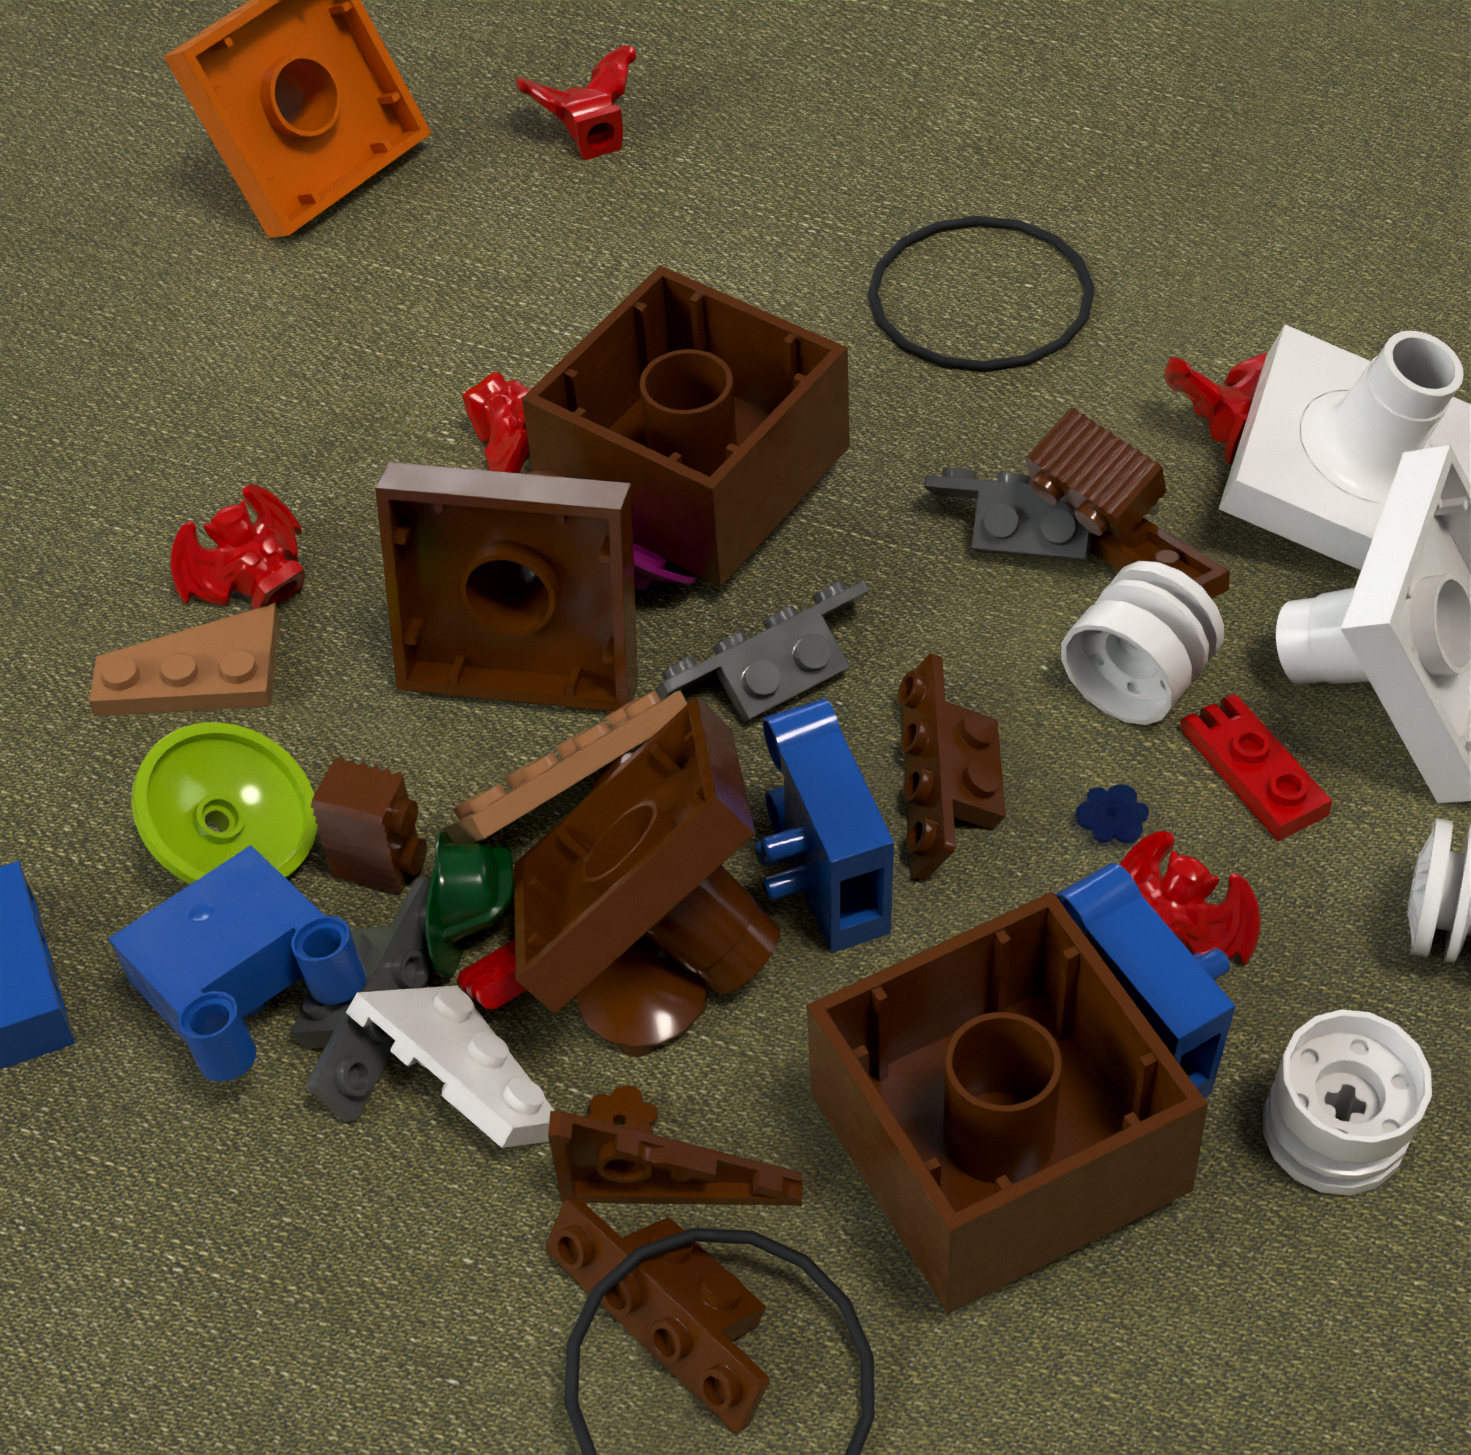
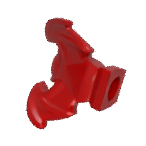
M626 45L618 47L601 59L592 69L591 82L586 87H573L562 91L516 76L515 83L519 92L530 95L533 100L556 115L566 125L572 138L576 140L583 160L593 159L621 150L623 140L622 114L619 106L614 105V103L620 96L625 94L629 64L636 60V52L633 47Z
M1267 353L1251 357L1235 365L1229 371L1224 381V384L1227 386L1213 383L1203 374L1191 369L1190 363L1177 357H1170L1164 372L1166 384L1173 391L1186 394L1192 401L1196 414L1207 418L1211 438L1219 443H1226L1224 459L1229 465H1232Z
M498 372L491 373L479 384L467 390L462 395L467 415L479 440L482 442L489 441L484 453L490 471L519 473L529 452L522 397L532 388L528 389L518 380L507 382L502 374Z
M250 484L242 489L244 501H241L239 505L232 504L223 507L214 515L211 523H205L203 526L208 536L218 544L215 548H204L200 544L194 522H186L180 527L171 547L170 571L176 592L184 604H188L190 597L195 596L208 603L228 606L231 593L236 591L250 596L251 607L256 609L273 603L278 605L303 589L305 572L297 562L298 545L295 533L300 534L302 528L291 511L278 497L257 485ZM246 503L257 516L254 524L250 520Z
M1158 831L1146 836L1134 845L1119 865L1131 875L1141 895L1192 955L1195 953L1205 954L1213 948L1222 950L1229 960L1239 956L1241 964L1247 965L1255 952L1259 940L1261 915L1257 897L1246 879L1237 873H1232L1229 876L1228 890L1224 900L1219 904H1210L1204 900L1215 890L1219 878L1212 876L1208 868L1198 859L1188 855H1178L1176 851H1172L1175 845L1173 834L1167 831ZM1171 852L1167 871L1163 876L1159 867Z

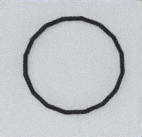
M977 215L934 222L900 238L876 263L868 296L877 325L903 350L939 366L990 371L1029 365L1065 347L1089 320L1095 287L1084 259L1056 234L1021 220ZM979 225L1016 229L1053 244L1075 264L1085 291L1080 315L1059 339L1026 355L981 361L942 356L908 341L885 318L878 296L884 270L910 244L938 231Z
M692 1228L637 1247L592 1288L567 1341L564 1405L582 1455H597L578 1403L580 1346L603 1296L644 1259L692 1242L750 1244L800 1267L839 1307L861 1359V1416L845 1455L861 1454L875 1419L874 1355L851 1300L807 1255L754 1231Z

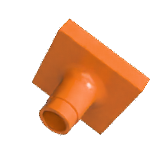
M249 0L163 56L268 238L289 236L432 134L361 0Z

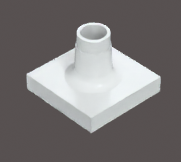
M1284 325L1267 353L1219 510L1362 570L1403 452L1451 445L1471 485V404L1453 397L1462 384L1464 376L1459 358L1448 345L1432 335L1419 331H1402L1390 337L1379 355L1372 361H1369L1288 325Z
M1451 445L1403 452L1356 587L1322 593L1314 598L1288 601L1282 606L1276 625L1278 656L1284 672L1292 682L1296 684L1328 682L1331 684L1371 683L1437 803L1471 801V485Z

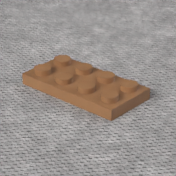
M655 690L639 699L636 698L605 716L611 727L608 728L605 721H601L589 729L586 728L555 746L561 756L558 759L552 751L538 760H532L504 777L510 788L504 790L499 783L486 791L483 790L454 807L453 811L458 819L442 828V830L448 833L453 843H475L489 837L651 738L688 703L681 691L660 699Z

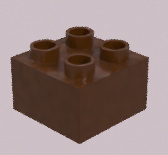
M660 265L522 397L533 471L545 470L555 472L567 478L631 483L633 543L721 587L850 447L848 347Z
M1053 891L807 1004L811 1095L947 1314L1193 1191L1208 1103Z

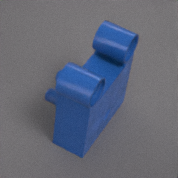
M825 698L764 717L762 725L767 748L776 769L783 773L784 786L765 791L766 807L775 834L757 842L755 853L759 864L764 867L788 859L792 865L791 869L763 878L762 886L767 899L775 901L804 892L830 953L891 934L894 841L841 732L838 719L830 702Z
M251 845L108 938L128 981L185 1041L202 1076L211 1081L223 1082L233 1080L243 1075L252 1066L256 1059L257 1048L243 1017L260 1013L265 1009L269 999L300 978H304L313 999L322 1004L329 1005L344 1003L354 998L356 993L360 992L366 983V970L346 922L338 917L325 916Z
M1109 863L1057 892L1055 895L1202 1096L1206 1098L1211 1095L1235 1010L1234 1003L1214 981L1229 972L1230 961L1227 955L1217 948H1213L1205 954L1195 953L1192 955L1141 895L1131 875L1117 863Z

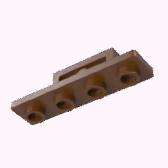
M932 653L914 671L911 670L904 676L898 690V702L902 705L903 733L900 746L901 750L905 753L906 770L903 796L908 805L909 822L906 847L910 852L912 877L923 881L955 851L954 817L991 830L1006 817L998 720L945 701L943 659Z
M575 1196L563 1202L547 1241L546 1251L590 1293L598 1282L637 1247L685 1230L678 1226L670 1217H667L621 1238L579 1197ZM692 1242L644 1259L603 1296L600 1304L734 1433H739L748 1428L769 1385V1377L732 1340L757 1328L766 1306L743 1286L736 1276L729 1273L697 1242Z

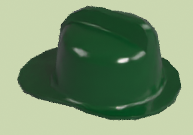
M440 831L436 837L435 866L426 907V938L434 969L441 976H452L459 966L466 938L497 925L504 919L506 908L513 896L514 873L513 857L508 849L490 847L480 843H453L448 833Z

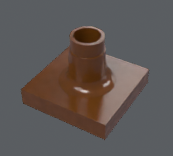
M397 462L388 463L375 487L397 690L615 711L633 700L638 687L631 483L567 478L558 473L545 470L521 474Z
M697 696L514 863L516 981L554 1014L561 1010L643 935L687 971L696 973L718 994L733 992L752 979L771 957L780 938L779 925L756 905L754 897L722 866L730 856L755 835V829L732 729Z

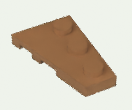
M276 603L96 656L89 699L94 716L271 707L280 620Z

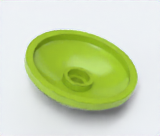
M220 722L198 723L169 733L159 740L147 753L133 782L132 813L140 837L150 853L163 867L190 885L250 845L287 879L305 860L317 834L318 824L315 823L316 816H313L314 808H311L312 798L315 794L302 768L276 742L259 732L239 725ZM205 822L217 824L222 832L212 830Z

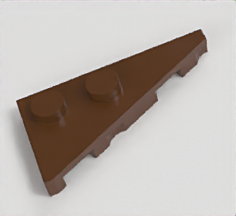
M550 1111L548 1138L562 1203L577 1196L584 1203L802 1206V1172L563 1111Z

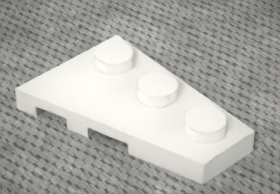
M458 985L356 993L346 1013L362 1027L370 1025L373 1021L395 1040L390 1051L407 1066L419 1063L443 1081L445 1084L442 1087L441 1096L501 1148L549 1142L550 1111L555 1110L545 1099L541 1088L532 1082L511 1055L506 1043L493 1032L474 1007L471 998Z

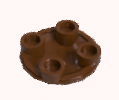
M640 937L577 994L578 1010L590 1030L609 1043L619 1045L623 1053L633 1057L646 1056L653 1052L656 1046L682 1035L705 1012L707 1007L705 982L696 973L687 971L647 937Z

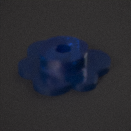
M1119 784L1112 786L1108 791L1103 788L1089 790L1087 802L1082 803L1076 809L1075 819L1080 827L1092 830L1093 838L1100 843H1108L1113 839L1122 843H1133L1142 835V823L1149 817V808L1144 803L1137 802V793L1133 788Z

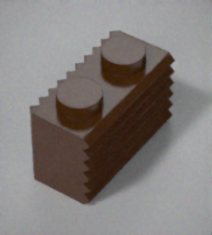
M1070 408L1025 457L1031 478L1029 484L1033 491L1051 505H1056L1061 500L1073 508L1077 520L1088 531L1098 536L1107 531L1120 541L1126 540L1128 533L1134 530L1136 524L1141 523L1143 517L1149 514L1151 507L1156 506L1158 500L1163 498L1166 492L1163 468L1157 461H1152L1148 455H1143L1139 449H1134L1120 437H1115L1111 431H1106L1102 425H1097L1093 419H1088L1075 408Z
M342 757L333 760L311 803V808H314L313 816H316L315 823L318 824L317 831L321 832L320 839H323L324 854H327L328 868L331 869L330 876L396 893L403 892L410 876L417 875L423 867L427 853V842L417 835L415 824L418 815V805L416 801L409 799L401 771L391 774L389 768L380 771L376 765L368 769L366 763L356 765L354 759L346 763Z

